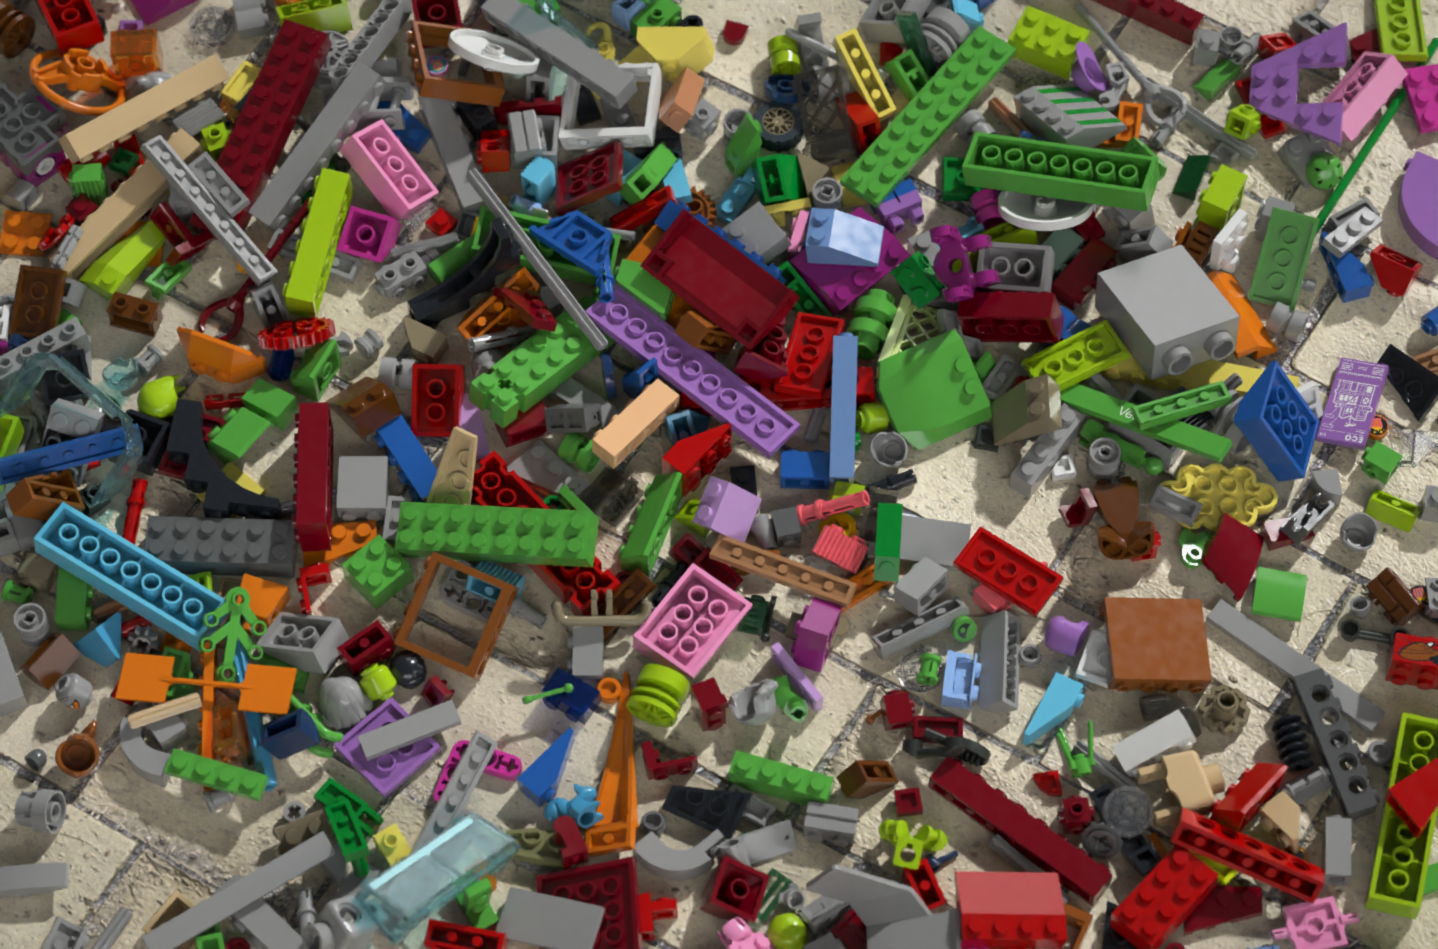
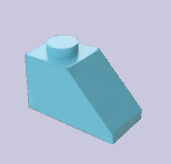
M950 0V10L964 19L969 26L971 34L978 26H984L983 13L978 12L976 3L970 0Z

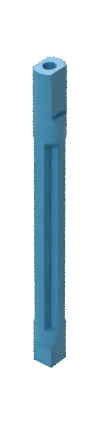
M237 639L233 667L236 672V683H241L245 678L249 661L246 650ZM243 711L256 771L268 776L269 781L264 791H272L278 785L271 753L260 745L263 728L261 713Z

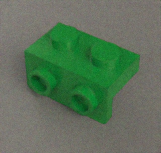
M919 251L891 271L918 310L943 292L942 289H947L936 278L929 259Z

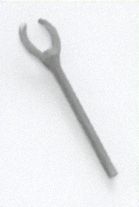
M1082 3L1076 5L1075 10L1091 29L1095 31L1103 43L1107 45L1120 62H1123L1127 71L1131 73L1132 77L1141 86L1143 114L1149 123L1158 127H1166L1168 125V122L1160 121L1156 118L1151 108V100H1156L1160 93L1174 98L1179 103L1181 115L1186 113L1187 101L1181 92L1168 86L1157 85L1145 79V76L1141 74L1139 69L1129 60L1127 55L1117 46L1115 41L1105 32Z

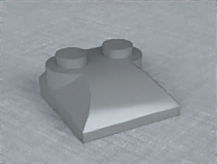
M1302 132L1287 140L1278 149L1277 153L1304 188L1311 185L1306 176V167L1312 155L1318 152H1329L1337 156L1325 139L1321 137L1319 139L1315 138L1308 132Z

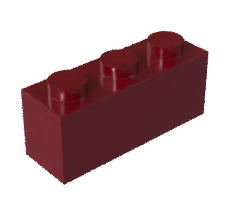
M1094 236L1052 283L1051 293L1055 294L1057 301L1072 311L1078 305L1082 306L1088 299L1090 291L1092 289L1096 290L1098 273L1116 267L1117 251Z

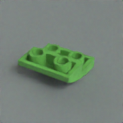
M1258 567L1251 614L1301 622L1307 575Z

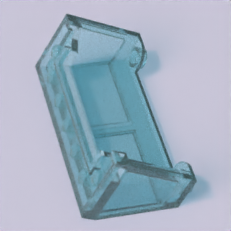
M475 811L467 816L461 814L451 822V827L377 877L369 876L359 885L361 889L355 898L391 943L395 945L404 939L407 931L415 929L427 917L461 895L465 888L481 881L488 875H496L502 871L522 848L516 839Z

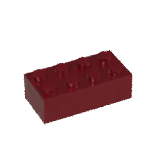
M975 291L973 298L959 301L956 316L964 335L980 339L981 342L1058 343L1061 340L1064 316L1055 294L1046 291L1040 293H1027L1024 291L1016 293Z

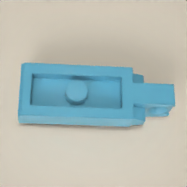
M752 166L746 171L744 177L739 175L733 181L715 207L717 210V220L728 225L743 213L756 194Z

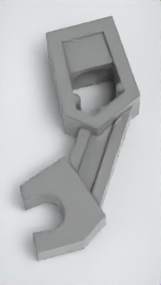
M1123 62L1109 63L1105 67L1104 75L1107 79L1108 91L1099 95L1098 103H1107L1102 104V106L1110 113L1115 112L1119 108L1123 92L1128 89L1129 76Z

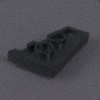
M1390 343L1377 363L1389 366L1387 379L1397 390L1417 421L1422 423L1438 401V376Z

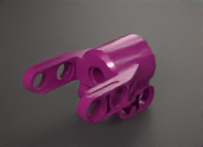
M951 225L929 229L931 242L940 246V251L936 254L933 266L936 278L944 286L949 287L947 290L942 289L946 302L955 303L973 298L976 287L984 288L1001 283L999 273L994 269L973 274L969 252L975 254L977 250L993 248L989 235L981 234L963 239L958 228ZM956 260H960L962 262V269L955 273L952 265Z

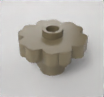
M1227 685L1213 686L1210 694L1202 695L1198 712L1203 715L1201 723L1210 732L1219 730L1223 736L1236 734L1239 726H1246L1251 712L1250 707L1246 705L1247 696L1242 694L1238 688L1230 690Z

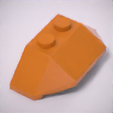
M522 267L497 285L524 292L526 290L539 291L538 282L525 267ZM493 289L464 315L456 328L468 342V339L472 337L504 331L511 326L517 328L527 326L528 324L517 315L518 310L508 308L504 304V298H496L493 295ZM518 334L507 336V338L517 336ZM497 339L486 341V343L496 341ZM506 345L499 346V347H495V348H498L499 350H501V349H503Z
M180 326L177 328L179 341L190 369L196 374H206L220 383L227 382L235 385L263 375L268 370L265 358L260 355H255L241 347L192 329Z

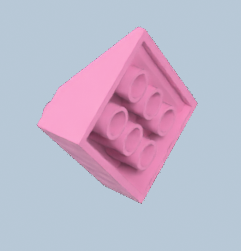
M692 563L654 609L648 620L633 635V648L651 661L669 667L694 680L753 607V604Z

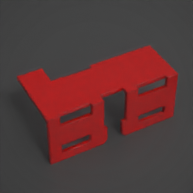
M246 392L229 393L228 399L230 400H224L223 394L211 395L210 393V395H205L206 399H203L205 409L207 411L223 408H245L242 399L234 398V396H243Z

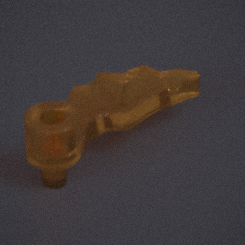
M222 99L219 104L220 110L227 114L228 119L236 123L241 112L233 109L229 101Z

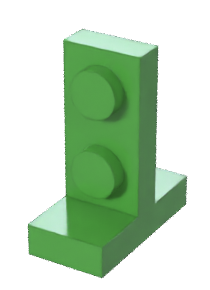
M472 878L451 890L470 926L485 930L492 928L499 922L489 903L492 885L488 878L479 882Z

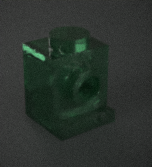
M751 595V598L745 597V599L752 603L753 607L738 624V632L761 636L768 616L769 602L765 601V598L760 595Z

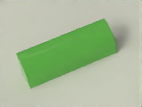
M475 233L428 264L430 277L437 285L456 273L470 260Z

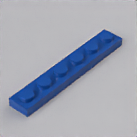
M133 424L0 458V485L144 449L138 424Z

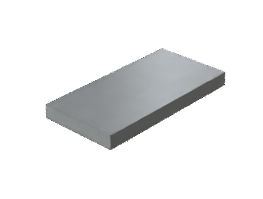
M874 511L867 554L869 559H875L877 511ZM902 515L900 563L914 565L926 557L946 569L960 571L953 567V562L969 542L971 524Z
M510 887L496 932L505 933L509 941L545 949H592L605 909L602 906Z

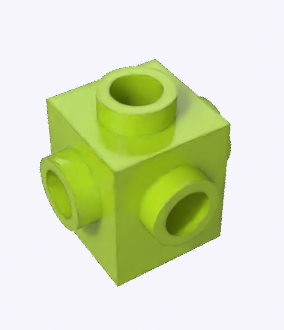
M1241 104L1229 111L1223 132L1244 141L1258 133L1261 127L1260 118L1262 113L1256 111L1251 105Z
M223 122L201 129L203 139L199 140L203 151L208 152L214 161L219 160L231 134V130L226 131Z

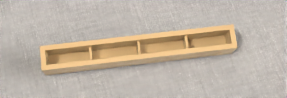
M214 54L65 134L58 141L72 164L78 161L84 164L94 158L93 153L99 150L102 154L113 148L111 143L117 140L119 143H122L131 138V132L137 130L138 133H141L151 127L149 123L153 120L159 123L169 117L168 112L175 110L177 113L188 107V101L193 99L194 103L205 98V92L210 89L213 93L225 87L223 82L230 77L218 56Z
M182 128L176 133L171 134L167 140V143L187 166L204 153L201 144ZM149 159L143 165L138 166L134 174L118 186L115 193L104 199L101 206L85 218L84 223L80 226L83 234L79 240H76L78 243L70 257L66 258L67 263L64 268H57L51 263L53 256L58 254L57 249L59 246L52 250L48 260L53 268L67 271V278L79 279L93 261L103 255L170 190L167 179Z

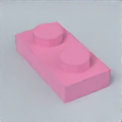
M800 210L798 218H794L792 221L791 232L793 234L791 238L787 237L792 245L784 250L788 252V261L800 253L809 226V212Z

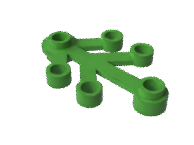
M242 587L230 589L225 596V603L213 612L204 614L202 618L203 625L211 628L217 626L219 619L230 612L228 623L209 637L200 639L198 647L202 652H211L214 650L215 644L226 637L223 663L214 672L215 679L219 682L232 683L235 680L236 672L233 663L237 639L246 650L248 659L255 661L263 656V649L252 642L241 626V614L249 623L250 631L255 636L264 635L267 631V625L265 622L259 621L250 609V595ZM236 595H240L242 598L240 604L235 602ZM209 615L213 616L214 623L212 625L207 622V617ZM256 624H260L262 627L260 633L255 630ZM205 640L210 642L209 649H205L203 646ZM253 648L258 651L256 658L251 654ZM225 669H228L231 673L229 678L224 677Z

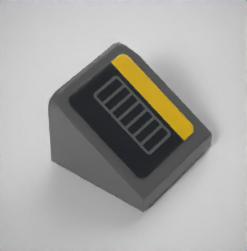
M462 210L455 230L459 239L465 240L476 232L478 214Z

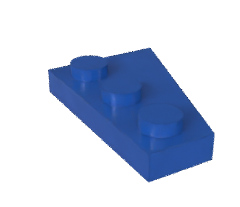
M379 101L377 109H390L391 101ZM400 104L405 129L391 131L401 138V143L405 148L419 154L431 138L430 132Z

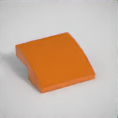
M1120 101L1119 108L1112 114L1127 126V129L1096 147L1122 148L1132 137L1139 139L1143 104Z

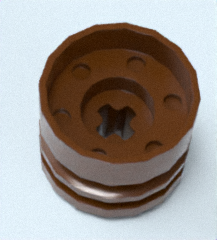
M0 0V54L11 59L20 55L28 47L35 33L36 24L33 18L20 10H16V7L5 0Z

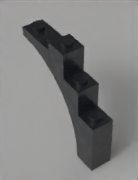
M500 217L491 220L490 231L485 242L463 267L439 285L407 301L408 312L411 318L426 326H431L470 309L469 299L495 287V277L519 266L522 250L517 241L513 242L511 238L513 233L508 224L504 225Z
M177 399L166 452L169 461L178 465L188 463L184 478L187 490L199 494L206 492L203 504L205 518H231V514L235 513L242 517L253 515L267 520L272 518L280 519L282 509L279 499L262 496L241 487L229 479L216 466L204 444V410L202 402Z

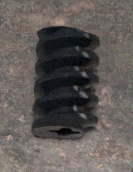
M1298 715L1281 717L1271 726L1274 740L1277 742L1276 748L1279 751L1278 756L1281 764H1285L1288 767L1287 771L1291 772L1306 770L1314 765L1312 760H1306L1311 757V752L1303 751L1309 747V743L1303 741L1307 735L1300 732L1304 729V725L1297 723L1302 719Z

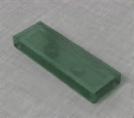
M899 11L895 14L907 50L912 49L926 75L933 77L937 72V68L916 12Z

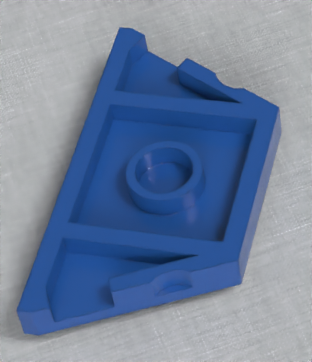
M578 210L567 213L562 217L550 219L549 224L537 228L536 225L529 227L531 236L595 277L599 276L613 239L611 231Z

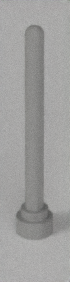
M792 28L786 29L785 34L787 37L840 62L834 49ZM881 67L880 69L876 68L882 81H884L888 71Z

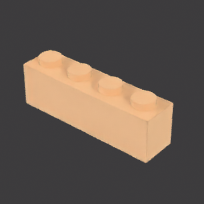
M656 379L652 384H647L636 399H631L619 415L615 414L603 430L600 429L594 434L592 438V452L615 469L665 421V416L673 414L679 408L680 395L659 379Z

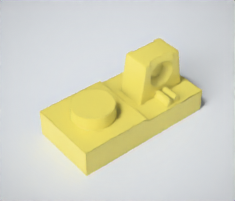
M810 198L764 206V208L776 224L782 228L786 226L785 213H792L793 217L798 216L800 210H809L811 203Z

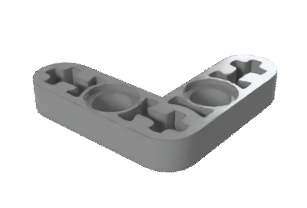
M457 560V562L474 568L479 563V561H472V565L470 561ZM452 568L440 589L443 603L487 624L491 615L490 612H492L496 603L465 590L468 577L464 579L457 576L459 570ZM453 590H456V595L452 594L450 597H448L447 591L452 592ZM470 599L480 601V605L473 609L467 607L466 603Z

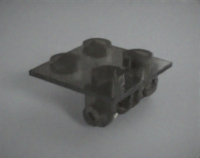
M605 467L579 499L596 516L616 528L645 492L637 487L639 483L636 479L632 477L630 480L624 479L608 467Z

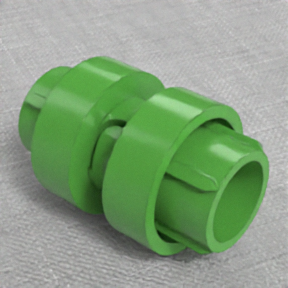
M870 289L866 296L858 298L853 311L854 319L850 321L846 333L858 336L857 358L872 360L876 357L877 353L882 352L897 312V308L893 305L895 299L887 291Z

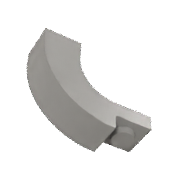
M139 701L138 705H134L132 713L153 707L151 702ZM122 717L120 741L128 763L145 780L167 786L170 776L166 775L164 770L171 754L152 749L144 742L147 725L131 729L128 719Z
M717 829L695 847L687 850H675L664 845L651 831L635 844V850H632V855L644 869L658 877L669 880H687L698 877L711 869L710 857L714 858L721 853L719 845L724 841V835Z

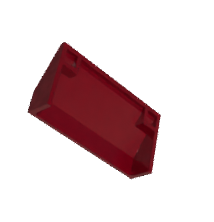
M684 208L640 265L645 271L749 350H752L786 317L800 298L793 290L786 287L694 218Z

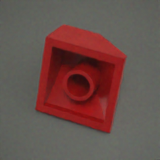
M1382 244L1373 249L1369 255L1381 287L1387 289L1386 292L1394 297H1404L1408 293L1423 266V263Z

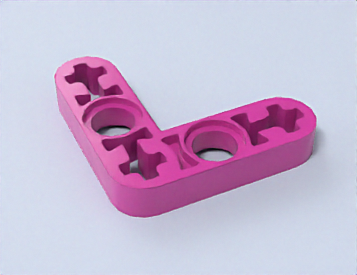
M458 741L452 747L434 791L435 804L449 781L448 773L456 768L461 758L459 752H463L466 749L469 741ZM495 749L492 754L494 758L493 764L486 766L483 773L504 780L514 781L522 774L523 768L518 757ZM499 759H502V765H499ZM511 764H515V769H512L511 772H507V767H510Z

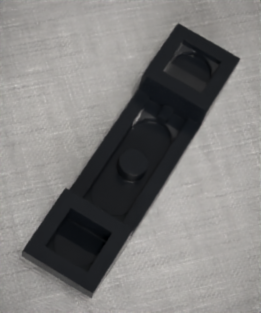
M1108 783L1088 793V797L1101 822L1109 827L1114 825V822L1117 825L1114 827V830L1116 832L1122 831L1121 840H1123L1120 852L1142 877L1150 873L1162 858L1153 845L1146 842L1141 833H1136L1134 829H1137V827L1130 828L1132 825L1129 818L1120 823V825L1115 822L1113 817L1118 818V822L1125 818H1120L1122 814L1119 811V807L1122 806L1119 805H1122V799L1120 798L1119 800L1117 798L1119 795H1117L1112 800L1115 796V789L1112 784ZM1110 802H1111V805H1110V815H1111V818H1112L1113 822L1111 821L1110 823H1108L1107 820L1110 818V816H1109V804H1110ZM1112 804H1113V805H1115V806L1113 807V808H1115V809H1112V810H1115V811H1112V813H1111V807H1112ZM1124 809L1122 813L1127 817L1128 813Z

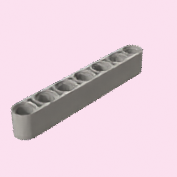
M383 0L329 71L328 74L334 94L358 61L369 68L373 66L413 12L411 0Z

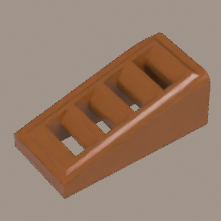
M1198 221L1184 245L1186 251L1197 261L1196 263L1199 267H1201L1212 250L1213 240L1219 234L1218 229L1202 221ZM1195 241H1198V242H1200V243H1203V244H1205V246L1200 245V244L1196 243ZM1190 249H1193V250H1195V251H1197V252H1199V253H1201V254L1199 255V254H1197V253L1191 251Z

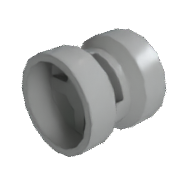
M1227 26L1222 29L1218 51L1222 56L1232 58L1230 57L1231 52L1240 46L1243 40V33L1239 28Z

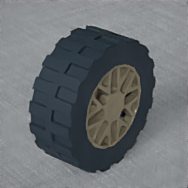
M773 100L764 103L761 107L759 106L757 112L754 113L753 120H758L762 127L761 147L763 149L781 153V151L786 152L791 148H795L797 143H800L801 136H803L804 120L797 106Z

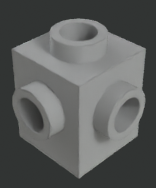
M702 98L697 103L692 117L684 125V129L691 136L697 137L702 141L707 135L711 136L717 129L721 110Z

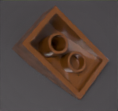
M367 376L326 401L329 402L331 409L361 439L402 414L394 393L382 381Z

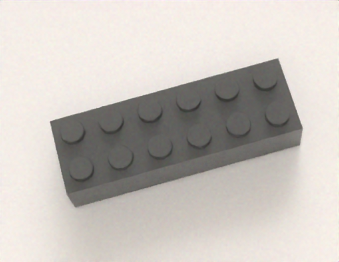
M148 516L144 551L182 574H197L211 571L212 575L243 576L245 573L258 577L294 578L298 543L295 540V529H293L292 520Z

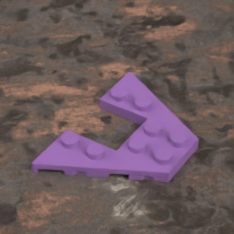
M1347 22L1252 65L1249 105L1272 120H1280L1289 124L1291 128L1303 133H1311L1315 138L1319 139L1321 137L1335 143L1337 147H1341L1343 102L1297 104L1299 69L1346 67Z

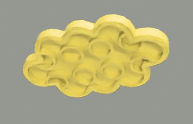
M1211 463L1203 469L1195 464H1187L1179 468L1175 480H1167L1159 484L1203 504L1192 527L1179 522L1181 526L1192 530L1205 526L1209 530L1216 532L1219 517L1224 513L1248 528H1252L1256 523L1257 515L1268 514L1273 511L1278 500L1277 491L1274 487L1267 483L1257 482L1252 469L1242 465L1227 469L1222 464Z

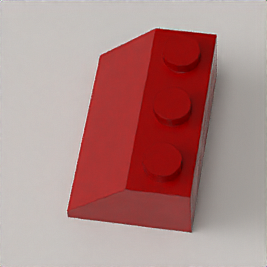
M1257 763L1251 770L1246 768L1238 779L1240 782L1237 785L1231 784L1224 794L1225 798L1222 801L1217 799L1209 810L1212 813L1210 819L1241 832L1260 812L1259 808L1276 795L1288 767L1285 764Z

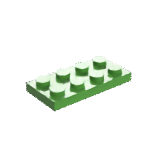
M1273 207L1249 291V300L1275 306L1277 302H1280L1290 307L1291 311H1294L1319 224V218Z

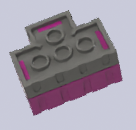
M2 82L0 84V160L12 170L18 179L28 181L37 188L58 172V166L65 163L66 156L58 140L70 132L64 110L46 98L34 84L29 87L30 89L17 96Z

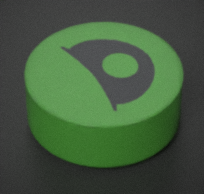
M960 616L953 621L951 633L958 641L968 642L976 635L977 625L970 617Z

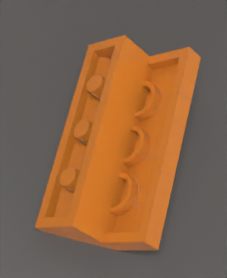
M1216 270L1206 273L1208 278L1240 316L1236 351L1233 352L1236 359L1252 353L1255 360L1277 352V347L1265 330L1264 325L1235 276Z

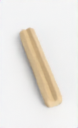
M195 692L129 714L127 716L128 723L131 729H135L198 708L202 705L199 694Z

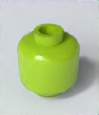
M882 402L862 403L858 410H856V427L864 434L885 432L889 423H891Z
M375 663L360 674L362 678L359 684L370 700L380 698L383 702L394 695L392 689L395 688L397 681L386 665Z

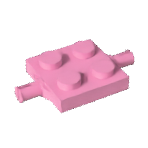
M1333 896L1316 899L1313 904L1302 902L1283 906L1282 912L1286 921V927L1271 930V935L1273 936V941L1289 938L1294 949L1346 948L1348 941L1345 935V925L1359 923V916L1357 912L1342 915L1336 906Z

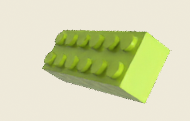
M322 168L320 176L317 175L315 178V195L309 199L308 210L310 212L308 218L303 219L301 227L303 236L302 239L297 240L295 253H297L296 260H292L290 263L289 274L291 277L289 283L285 282L282 295L285 296V305H287L289 314L304 318L318 317L336 249L353 196L350 174Z

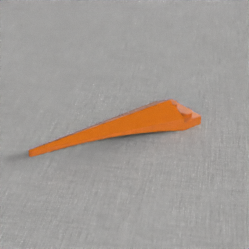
M627 671L623 675L621 695L610 748L595 800L600 802L595 812L602 813L603 819L586 829L585 844L588 848L589 857L635 850L638 813L632 714L626 707L627 700L631 696L630 674Z

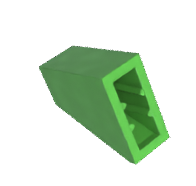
M622 259L620 267L617 266L614 272V280L617 285L667 322L676 293L640 267L642 263Z

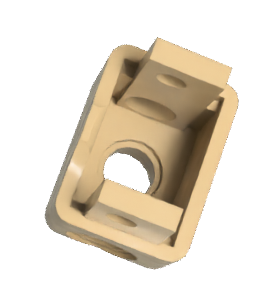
M1194 750L1161 756L1160 763L1139 768L1136 775L1138 786L1160 780L1169 801L1170 808L1154 813L1152 821L1154 828L1173 824L1182 807L1208 817L1211 814L1209 810L1214 803V795L1225 792V782L1218 764L1212 763L1202 766L1198 754Z

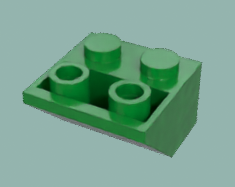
M774 154L754 159L751 166L758 198L763 207L806 198L797 156Z

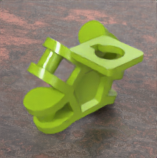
M887 819L879 826L880 837L889 844L896 846L893 865L918 870L922 851L930 853L940 851L946 846L948 841L946 834L942 830L932 829L931 826L926 824L922 825L913 837L910 835L908 825L904 820L894 821ZM904 848L915 851V859L913 861L904 862L901 859L900 853Z

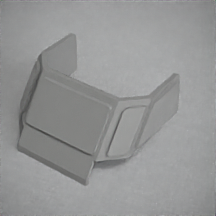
M838 864L831 865L806 884L807 891L850 904L866 925L867 949H961L959 909L953 908L948 912L932 914L912 887Z

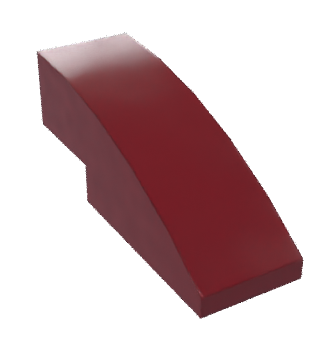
M689 532L667 553L676 562L683 563L688 568L694 563L733 591L743 582V579L730 566L710 559L711 549L703 547Z

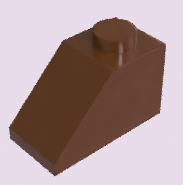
M856 760L837 776L841 785V791L847 798L863 799L898 783L888 761Z

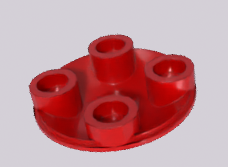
M67 213L59 220V225L55 229L50 227L42 235L43 239L37 244L40 251L50 249L59 244L65 235H68L67 231L73 225L75 218Z

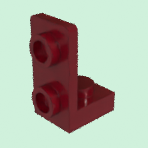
M651 741L641 743L648 780H664L675 774L688 775L698 769L696 755L661 762L658 749L653 750Z

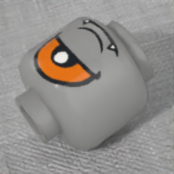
M77 673L61 676L55 685L57 700L72 710L88 706L93 699L92 684Z

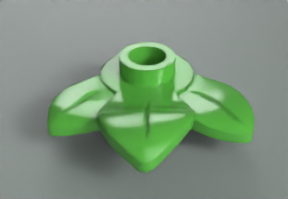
M1188 528L1183 529L1178 537V544L1182 549V564L1189 569H1195L1204 565L1201 562L1203 548L1214 535L1209 532H1201L1195 535Z

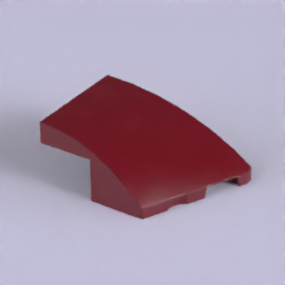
M1224 513L1219 517L1216 535L1204 545L1201 562L1214 574L1220 584L1226 583L1234 593L1233 599L1239 602L1245 594L1256 569L1264 537Z

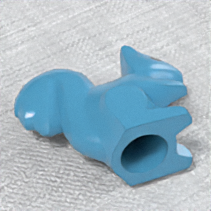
M574 784L576 796L573 799L567 801L565 798H555L546 805L544 816L549 821H555L560 816H569L574 819L577 825L588 829L603 819L602 813L595 812L600 802L593 801L597 797V791L591 786Z

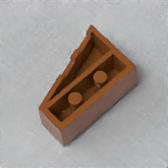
M697 309L687 311L679 319L678 326L674 331L694 348L727 355L737 342L734 337Z
M65 469L61 473L55 471L46 476L41 474L24 478L5 495L13 515L48 521L62 502L79 512L85 509L69 469Z

